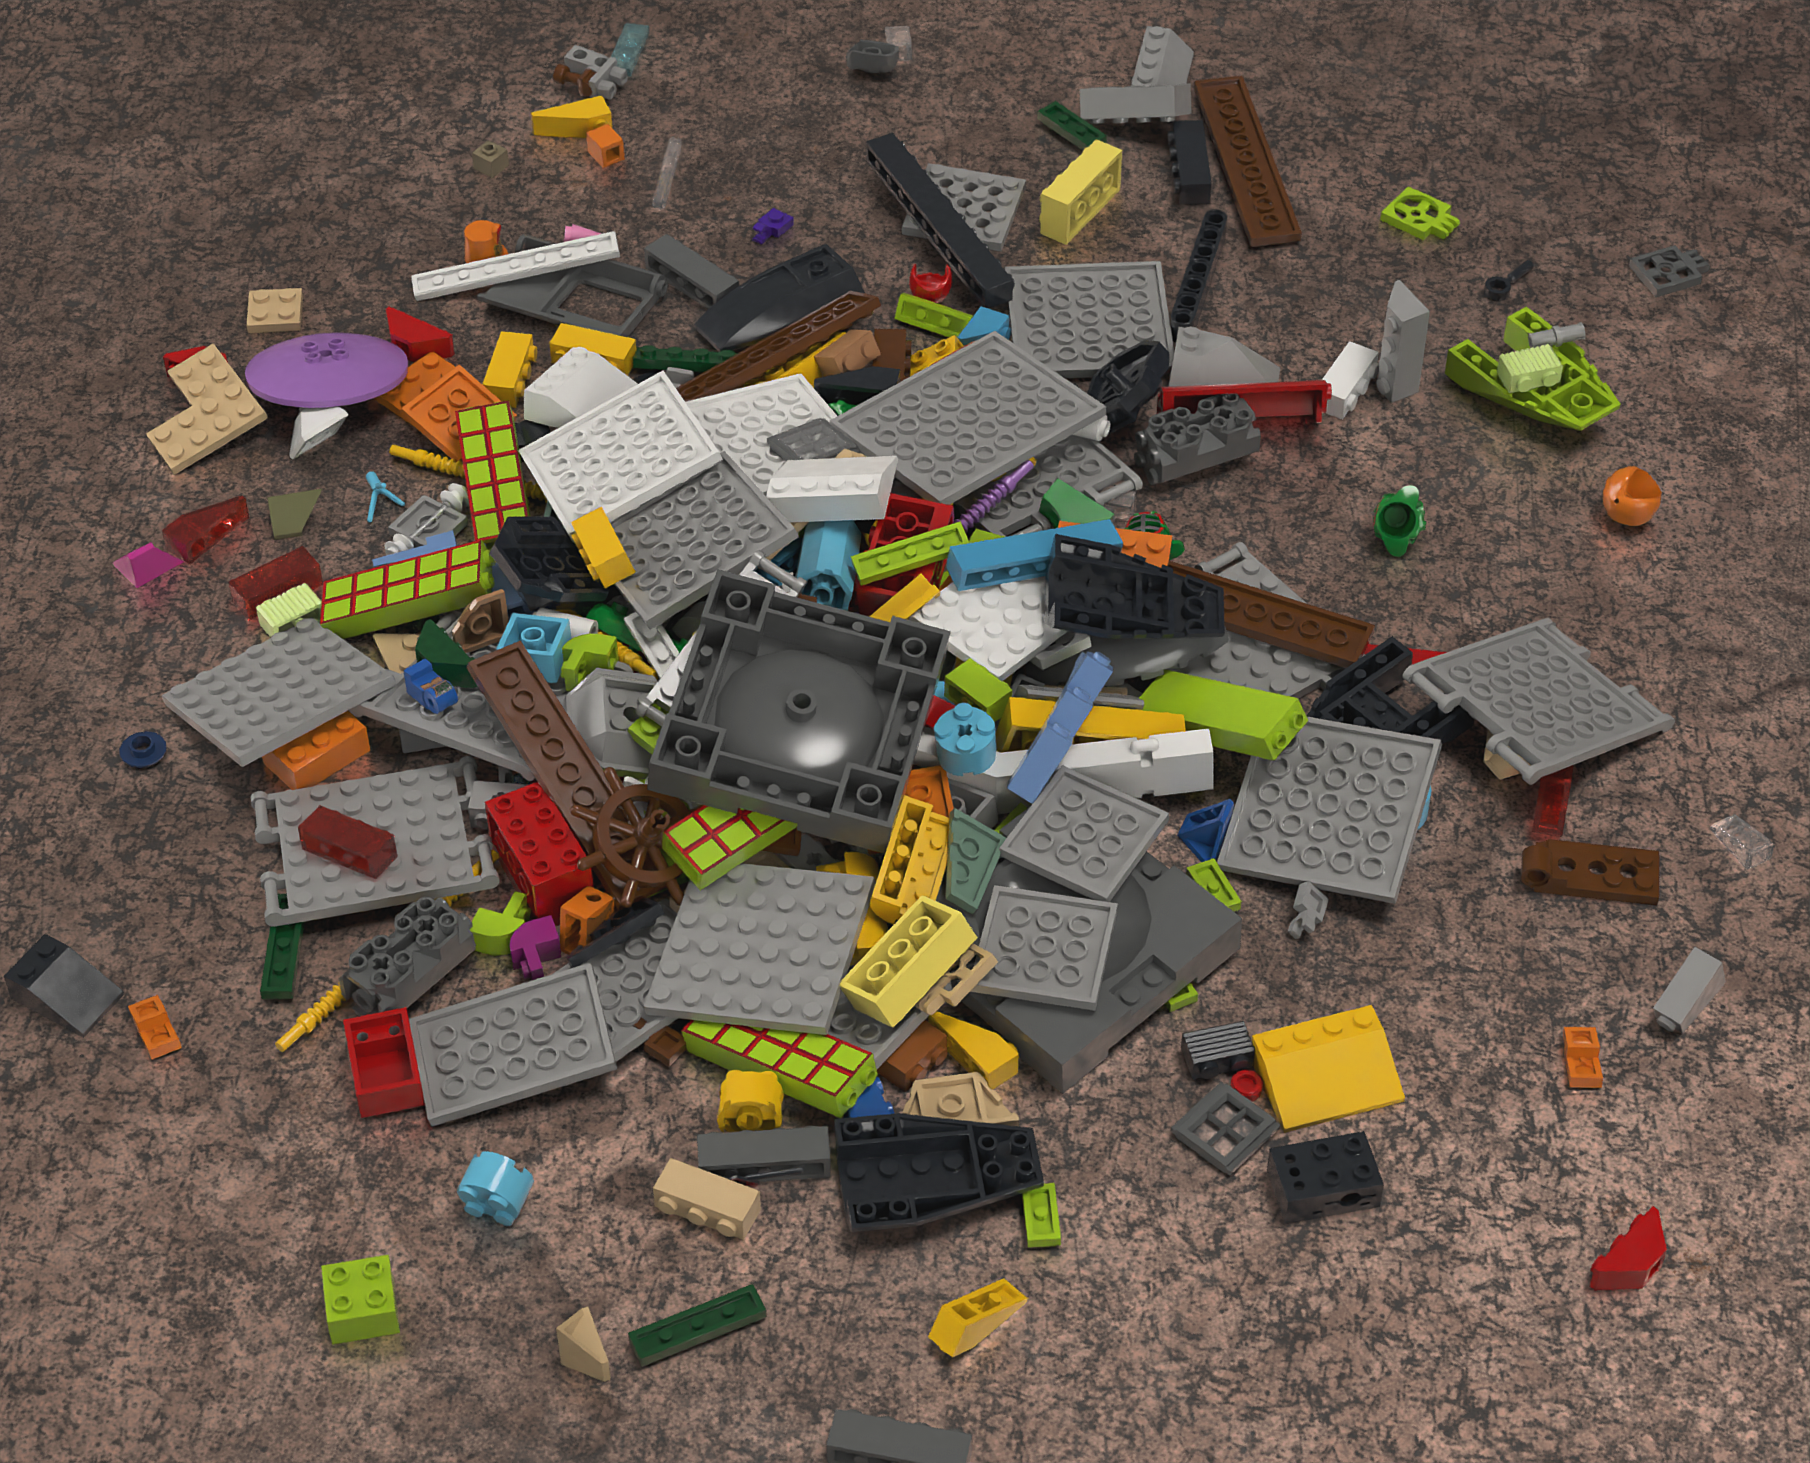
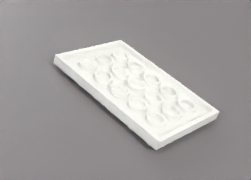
M1046 576L958 591L954 582H952L940 591L939 597L936 599L932 598L922 609L918 610L908 619L951 631L947 650L963 662L971 658L979 665L987 668L1000 681L1005 680L1068 632L1045 624Z

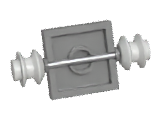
M451 483L448 486V491L444 490L440 494L442 503L426 495L419 498L388 526L389 535L393 536V541L385 543L386 556L427 545L426 537L452 530L456 536L468 525L467 516L461 513L463 506L469 505L467 488L460 484Z

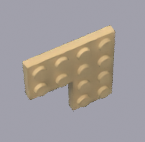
M211 344L167 371L191 407L149 431L146 435L172 473L176 475L268 419V417L216 346Z

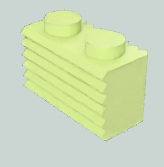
M1547 344L1545 346H1537L1536 348L1512 351L1510 354L1508 352L1505 355L1502 353L1499 356L1497 376L1499 375V379H1501L1508 393L1526 392L1531 388L1550 387L1559 383L1563 365L1551 346Z
M303 583L301 586L298 585L289 589L286 593L283 592L282 595H278L276 598L273 597L264 601L261 605H257L256 610L259 624L269 637H272L275 633L286 631L293 626L296 627L297 622L312 617L320 622L322 601L306 583Z

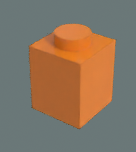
M609 124L586 132L588 153L602 168L625 160L623 139Z

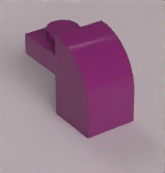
M551 915L522 924L511 937L510 952L513 970L521 968L524 980L530 979L532 981L544 977L542 963L562 957L559 936Z

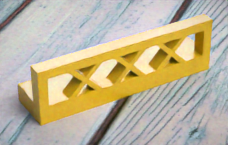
M921 573L869 617L891 622L892 616L908 620L932 598L936 599L939 597L940 591L935 585L932 586Z

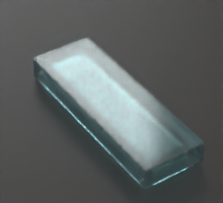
M625 23L611 57L617 58V67L627 70V76L632 75L650 33L649 26Z

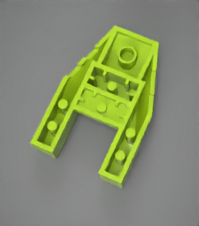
M1526 306L1507 317L1503 341L1515 351L1531 349L1528 333L1550 330L1552 325ZM1469 339L1448 349L1445 375L1459 386L1541 422L1581 431L1618 410L1621 406V403L1607 383H1602L1598 377V370L1594 364L1590 365L1584 357V350L1573 341L1562 343V346L1559 347L1551 345V348L1563 365L1559 383L1550 387L1541 386L1531 388L1526 392L1517 391L1508 393L1501 379H1499V375L1497 376L1498 362Z

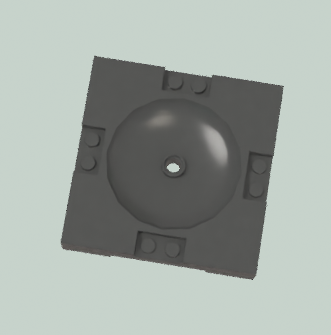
M717 569L669 714H666L649 763L647 790L737 814L739 808L798 823V831L885 854L903 796L906 792L911 769L944 665L951 631L892 616L891 622L778 593L775 592V584Z
M1029 808L1001 828L999 833L1007 838ZM1147 851L1110 901L1118 903V913L1096 1011L969 992L961 1000L1018 1049L1019 1058L1062 1094L1108 1058V1049L1191 981L1198 984L1241 948L1242 918L1175 865L1169 869ZM1000 856L979 907L973 914L946 900L947 871L944 872L936 901L962 913L978 937L973 944L979 946L994 885L1085 899L1091 898ZM887 922L888 929H890L893 924ZM976 955L966 964V968L973 969ZM959 965L952 967L949 973L955 972ZM960 979L951 980L952 989L961 981Z

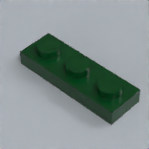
M1057 101L1037 111V119L1082 150L1089 147L1096 139L1107 144V135Z

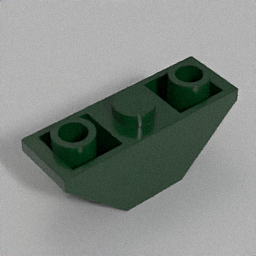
M431 619L427 620L415 646L417 663L423 659L428 660L432 664L433 671L443 680L449 681L453 687H478L467 670L468 662L475 658L469 657L463 651L461 645L458 642H454L448 636L443 627L439 628Z

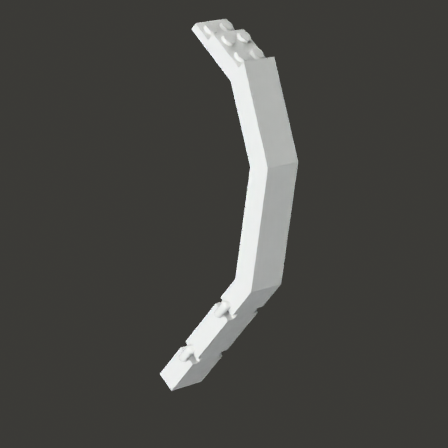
M784 583L778 586L786 592H789L791 590V588L785 585ZM925 726L914 759V765L922 768L940 765L936 753L934 729ZM1209 729L1149 735V739L1137 740V737L1072 744L1042 789V791L1045 789L1063 765L1134 798H1142L1143 794L1151 793L1154 796L1213 790V748ZM1028 750L1002 753L996 751L994 763L981 774L973 775V772L963 773V776H956L947 772V777L994 795L997 814L1011 813L1020 802L1027 808L1032 805L1007 788L1008 781Z

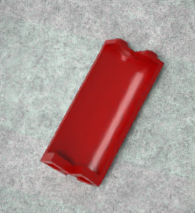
M1326 380L1161 387L1159 390L1160 394L1157 397L1156 414L1178 407L1187 408L1191 414H1195L1200 400L1217 394L1237 393L1239 398H1243L1254 411L1255 417L1313 415L1315 422L1319 423L1322 422V414L1326 413L1327 400L1332 399V386Z

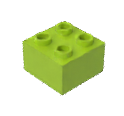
M389 1254L321 1266L326 1318L332 1345L400 1333L394 1278Z

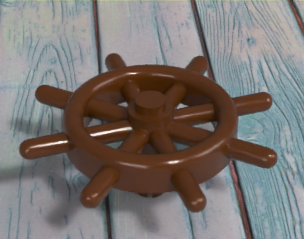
M613 767L605 768L604 776L614 794L606 800L598 812L580 805H573L570 808L572 816L594 824L593 843L596 852L578 860L577 867L583 871L602 863L614 877L626 883L621 898V905L624 908L632 906L637 887L657 888L664 885L667 887L675 904L680 906L685 894L676 879L683 871L676 863L669 867L660 851V849H663V831L704 805L701 804L689 810L679 798L647 790L648 784H635L624 787ZM633 802L648 803L643 819ZM621 806L631 824L612 818L613 812ZM666 812L667 814L662 818L661 815ZM609 830L628 836V838L612 844ZM633 849L635 852L630 865L620 857V854ZM647 853L657 871L642 870Z

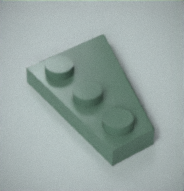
M956 808L949 813L946 900L973 914L979 907L1001 855L999 848L1006 840V837Z

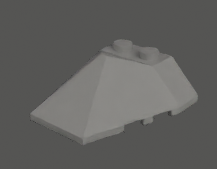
M1190 326L1185 328L1179 327L1169 387L1279 382L1280 367L1232 337L1202 331Z

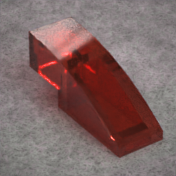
M1574 765L1540 777L1532 832L1562 837Z

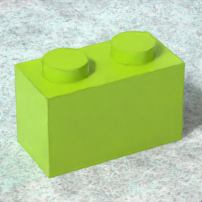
M971 658L945 675L944 697L955 705L968 703L972 707L985 711L994 722L1002 717L1009 697H1012L1013 692L1006 682L1000 681L987 668L979 665Z

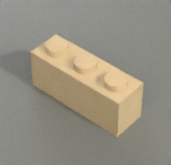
M670 1158L653 1187L655 1207L659 1208L662 1212L684 1217L695 1225H705L716 1229L728 1237L734 1236L744 1240L761 1211L759 1190Z

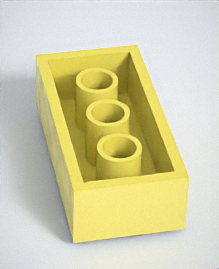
M1096 139L1089 147L1083 150L1082 154L1075 161L1069 164L1062 174L1056 177L1055 181L1048 188L1042 191L1040 195L1041 214L1039 216V222H1041L1040 234L1067 245L1120 191L1121 149Z
M922 895L841 980L840 988L855 1010L894 1028L978 937L961 912Z

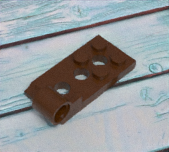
M1548 839L1536 842L1535 845L1523 850L1521 881L1526 886L1534 888V892L1658 905L1659 851ZM1568 865L1571 868H1573V870L1564 871L1560 869L1559 866ZM1597 868L1604 873L1600 875L1594 874L1590 869ZM1621 872H1630L1635 877H1624Z

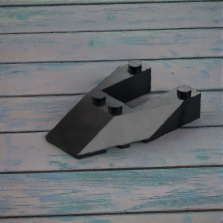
M1393 636L1327 682L1321 696L1315 699L1311 705V710L1306 715L1307 717L1439 739L1441 744L1454 740L1474 725V718L1460 705L1455 706L1452 711L1445 714L1438 708V703L1433 701L1412 716L1385 694L1405 680L1403 679V673L1412 665L1413 652Z

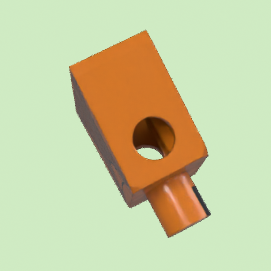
M586 887L560 907V948L562 952L570 955L578 945L584 947L593 942L590 934L614 912V899L608 895L606 890L602 892L593 887Z

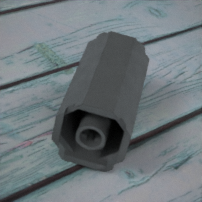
M1236 393L1217 394L1200 400L1195 414H1191L1189 409L1184 407L1155 414L1150 417L1149 424L1145 430L1135 433L1137 452L1134 453L1135 463L1139 468H1143L1150 485H1154L1258 452L1261 434L1259 427L1254 429L1252 421L1256 420L1255 413L1243 398H1239V395Z
M422 897L417 902L411 903L395 917V931L391 935H377L372 940H367L350 955L349 970L338 978L341 994L346 1001L352 997L356 1003L352 1009L358 1016L408 1008L475 950L476 944L473 933L470 930L473 924L468 916L464 913L458 914L440 897L436 900L431 897Z

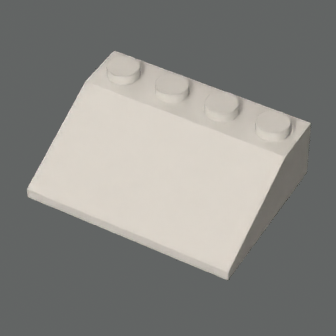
M573 347L524 390V420L559 428L636 386L637 383L598 353L587 351L583 347Z
M897 456L787 460L771 478L766 497L789 522L884 519L898 458Z

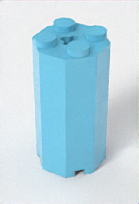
M853 520L809 522L804 528L795 574L797 579L801 577L807 581L805 588L801 592L802 595L817 597V603L846 611H848L849 602L852 597L856 575L851 562V556L859 554L862 537L861 531Z

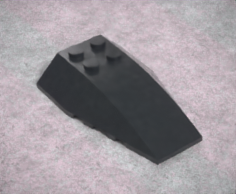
M1055 534L1045 578V624L1055 629L1109 639H1196L1224 636V588L1189 574L1186 577L1173 573V568L1163 564L1161 568L1145 562L1146 558L1134 554L1131 557L1120 552L1121 548L1111 544Z

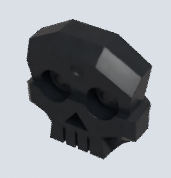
M1144 340L1118 353L1093 375L1087 394L1106 406L1107 421H1110L1108 435L1117 431L1118 428L1121 429L1135 422L1140 408L1158 394L1162 386L1161 377L1169 369L1170 352L1159 341Z

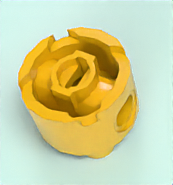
M740 1070L729 1071L719 1090L720 1104L717 1113L719 1129L724 1133V1129L728 1132H740L742 1130L759 1131L781 1128V1106L784 1092L782 1085L778 1082L777 1075L771 1071L761 1073L754 1071L742 1072Z

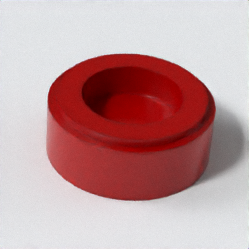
M1241 1070L1232 1076L1230 1086L1253 1102L1262 1094L1263 1080L1254 1071Z

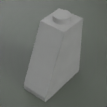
M1694 947L1653 1007L1655 1018H1657L1656 1022L1668 1031L1673 1032L1676 1029L1683 1034L1726 983L1723 963Z

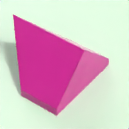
M152 542L117 559L113 564L136 588H139L184 561L154 547Z

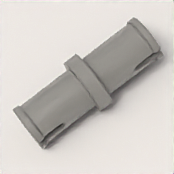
M1582 322L1560 328L1556 325L1552 326L1550 330L1528 333L1530 348L1547 344L1559 347L1562 346V343L1583 340L1586 337Z

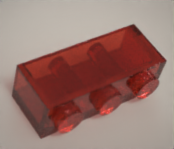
M304 546L228 581L232 602L248 621L258 617L257 605H261L268 599L276 598L278 595H282L283 592L286 593L289 589L298 585L301 586L303 583H306L312 591L323 585L320 565Z
M321 805L298 826L302 850L374 879H377L398 857L394 834Z

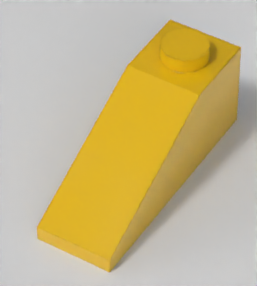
M602 95L531 113L534 136L587 138L586 132L606 124L612 127L611 111Z
M938 1011L928 1016V1022L947 1035V1050L950 1055L968 1073L979 1072L987 1081L989 1088L995 1089L1018 1074V1050L1012 1043H1007L999 1034Z
M1003 1278L942 1305L928 1337L943 1352L953 1358L974 1348L1026 1304L1028 1298Z

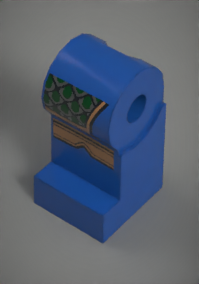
M423 659L403 670L407 693L432 713L438 714L458 702L457 693L452 684L438 676L433 671L432 664L428 660Z

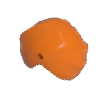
M1628 466L1618 469L1608 477L1603 489L1602 500L1605 510L1612 520L1624 525L1639 526L1653 518L1660 507L1662 492L1656 481L1646 471L1636 466Z

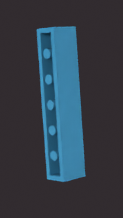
M1110 519L950 546L946 568L957 590L964 591L1046 576L1055 534L1111 544L1121 548V550L1123 541Z

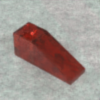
M241 495L181 515L162 530L166 550L191 565L250 518L246 498Z

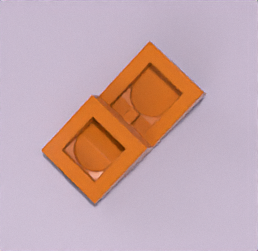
M158 995L128 1006L151 1060L182 1048L180 1040L170 1023L167 1011Z
M1564 1027V1052L1569 1087L1602 1088L1603 1074L1599 1061L1600 1044L1596 1027Z

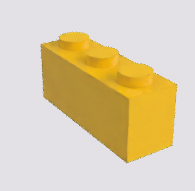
M561 323L549 343L551 363L553 364L573 347H583L587 351L598 353L627 376L633 368V357L636 352V339Z
M501 331L482 384L502 402L509 401L511 408H516L519 398L524 397L526 379L529 380L531 376V363L537 359V346L533 345L532 334Z
M602 506L571 522L576 532L571 536L594 581L600 579L604 588H607L636 573Z

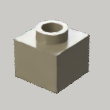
M489 140L472 152L473 168L491 178H494L509 166L507 149Z

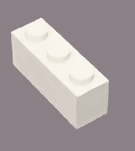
M1350 341L1322 379L1326 380L1327 383H1331L1332 399L1327 400L1326 414L1343 420L1349 410H1354L1359 395L1365 394L1371 378L1375 379L1378 375V351Z

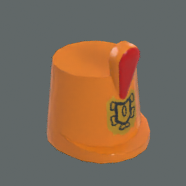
M478 220L466 226L464 230L465 263L508 254V250L501 244L500 233L502 226L500 224H494L488 220Z

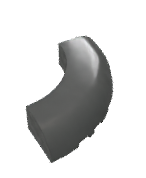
M1226 628L1223 637L1196 639H1109L1088 635L1090 636L1091 647L1044 670L1028 661L1025 665L1026 676L1045 685L1059 686L1060 682L1068 681L1075 662L1082 652L1086 654L1089 651L1095 654L1097 651L1111 660L1109 665L1113 667V673L1104 686L1124 684V679L1141 676L1142 680L1164 675L1163 669L1170 670L1188 666L1187 660L1198 655L1203 658L1226 644L1229 638Z

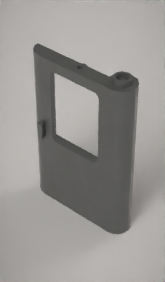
M522 234L517 241L515 253L522 251L524 243L523 251L558 243ZM608 259L494 284L485 294L479 293L477 297L480 302L537 318L560 326L561 323L628 337L660 297L666 294L668 282L663 274ZM579 284H586L642 301L621 326H615L559 309L561 304Z

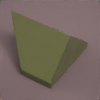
M322 489L267 497L274 540L302 536V530Z

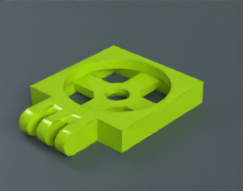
M1409 186L1381 212L1380 216L1381 221L1422 240L1430 234L1445 239L1460 225L1459 219L1450 215L1451 205ZM1411 199L1419 204L1416 207H1410L1404 203ZM1431 208L1437 211L1438 215L1434 218L1426 214V212ZM1395 211L1404 214L1405 218L1403 220L1399 218ZM1412 212H1418V213H1420L1421 215H1420V216H1413L1411 213H1412Z

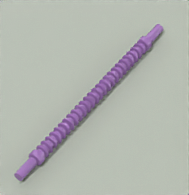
M1028 459L1021 463L1011 474L1000 478L998 484L993 485V489H988V494H983L982 499H977V505L972 504L971 509L966 510V515L961 514L960 520L956 519L954 523L961 521L964 531L967 533L968 528H973V523H978L979 518H984V512L989 513L990 508H995V502L1000 503L1001 498H1006V493H1011L1016 488V483L1034 468L1033 463Z

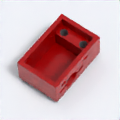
M407 1007L344 1019V1029L361 1118L425 1106Z

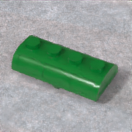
M613 601L612 605L606 603L595 605L589 611L586 618L596 620L598 622V629L611 636H616L617 641L630 645L628 649L637 654L638 651L642 652L624 621V618L629 616L627 614L629 608ZM664 627L680 653L689 640L681 638L680 642L672 638L674 632Z

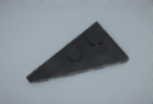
M644 897L638 902L633 903L629 908L616 909L607 920L590 934L593 942L584 947L578 945L566 957L570 967H578L611 946L628 941L631 934L637 930L646 929L654 925L656 919L664 914L660 903Z

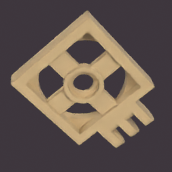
M972 943L968 950L954 962L914 1007L929 1015H933L945 1002L955 1007L998 963L997 959L992 953ZM975 955H978L980 961L972 970L966 968V964ZM959 965L955 972L949 973L952 967ZM956 978L961 980L951 991L943 989L951 980Z

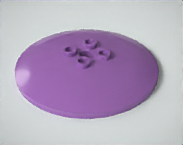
M319 333L286 340L261 351L247 364L245 378L248 388L255 395L276 404L303 408L337 407L370 400L392 390L406 377L408 373V360L401 348L381 338L354 333Z

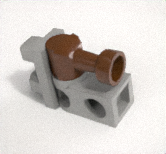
M574 45L564 56L565 65L558 64L553 73V81L555 83L564 85L569 82L578 86L579 94L582 97L590 96V98L602 95V97L611 100L616 93V84L623 86L627 82V70L617 67V58H608L605 55L578 45Z

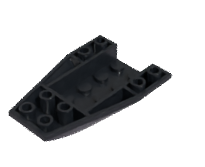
M823 244L771 267L744 282L708 309L694 323V328L718 352L736 350L760 342L849 291L866 293L853 267L830 246Z
M902 1113L834 1119L838 1177L845 1221L851 1232L919 1226L1015 1197L1044 1186L1033 1128Z

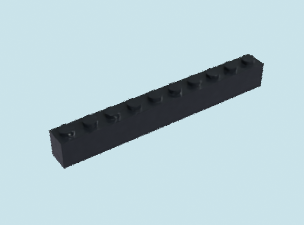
M893 132L866 141V162L980 305L989 309L1012 301L1013 289L1015 288L1012 275L1004 270L1000 260L995 258L989 251L987 244L982 243L976 231L969 227L963 215L958 213L953 207L951 200L943 195L939 185L934 184L928 172L918 164L916 157L908 152L904 142L900 141Z

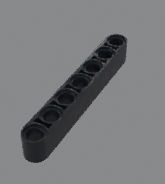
M1209 210L1204 215L1171 313L1170 326L1172 340L1175 343L1179 327H1197L1226 239L1227 214L1222 210Z

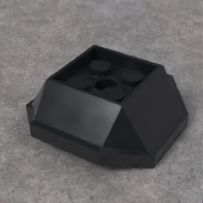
M507 517L490 551V555L530 611H538L541 607L551 610H580L596 601L606 600L611 586L604 588L600 579L594 581L575 542H572L567 531L562 528V524L554 517Z

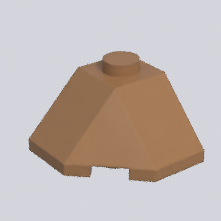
M500 589L475 598L465 607L452 630L453 641L458 642L465 653L500 641L509 622L505 591Z

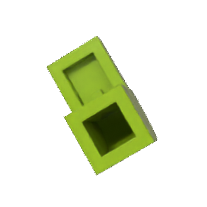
M584 634L574 637L565 643L562 647L564 662L561 667V677L565 679L566 691L570 692L585 679L587 674H590L596 668L614 670L619 660L616 636Z
M514 891L503 913L479 907L472 920L473 927L470 929L476 944L474 951L493 956L511 953L510 940L513 933L522 924L528 922L531 909L528 908L526 894Z

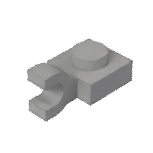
M1310 881L1299 884L1293 908L1299 914L1290 923L1288 933L1295 939L1300 938L1303 929L1308 933L1314 932L1315 925L1323 921L1328 903V898Z

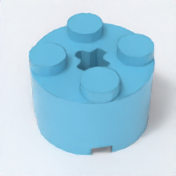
M959 703L954 709L945 712L934 725L936 753L939 764L944 770L956 776H963V773L973 772V775H977L992 766L996 759L997 751L995 723L985 711L972 707L968 703Z
M484 1151L480 1157L477 1156V1153L473 1156L457 1189V1194L465 1203L464 1210L474 1217H482L484 1213L493 1216L494 1220L501 1225L511 1226L513 1221L517 1219L534 1184V1178L525 1168L522 1173L515 1169L514 1165L516 1162L498 1153Z

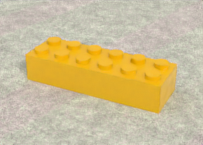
M1009 697L996 731L997 751L1002 753L1028 750L1056 702L1053 700L1045 701L1023 697ZM1093 705V708L1073 737L1072 744L1137 737V740L1149 739V735L1186 731L1184 715Z

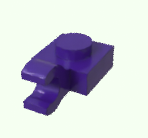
M772 208L753 226V230L758 232L753 237V241L763 244L772 235L779 238L794 226V217Z

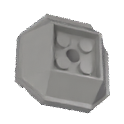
M596 668L565 696L563 708L603 771L607 767H613L620 777L647 779L652 754L636 743L627 730L640 717L635 713L639 704L658 682L653 675Z

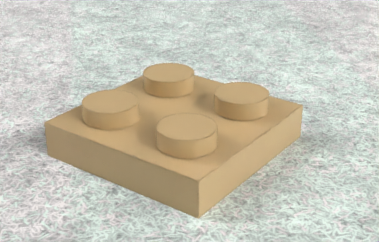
M302 288L249 291L246 325L248 333L301 331Z

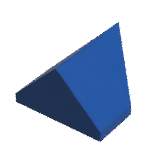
M1231 799L1187 814L1177 834L1200 862L1213 858L1217 862L1233 814L1234 802Z

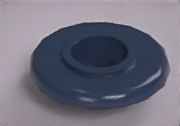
M148 731L138 732L122 742L119 748L120 757L124 763L131 767H149L158 763L163 758L166 752V742L157 733ZM141 746H149L144 750H136Z

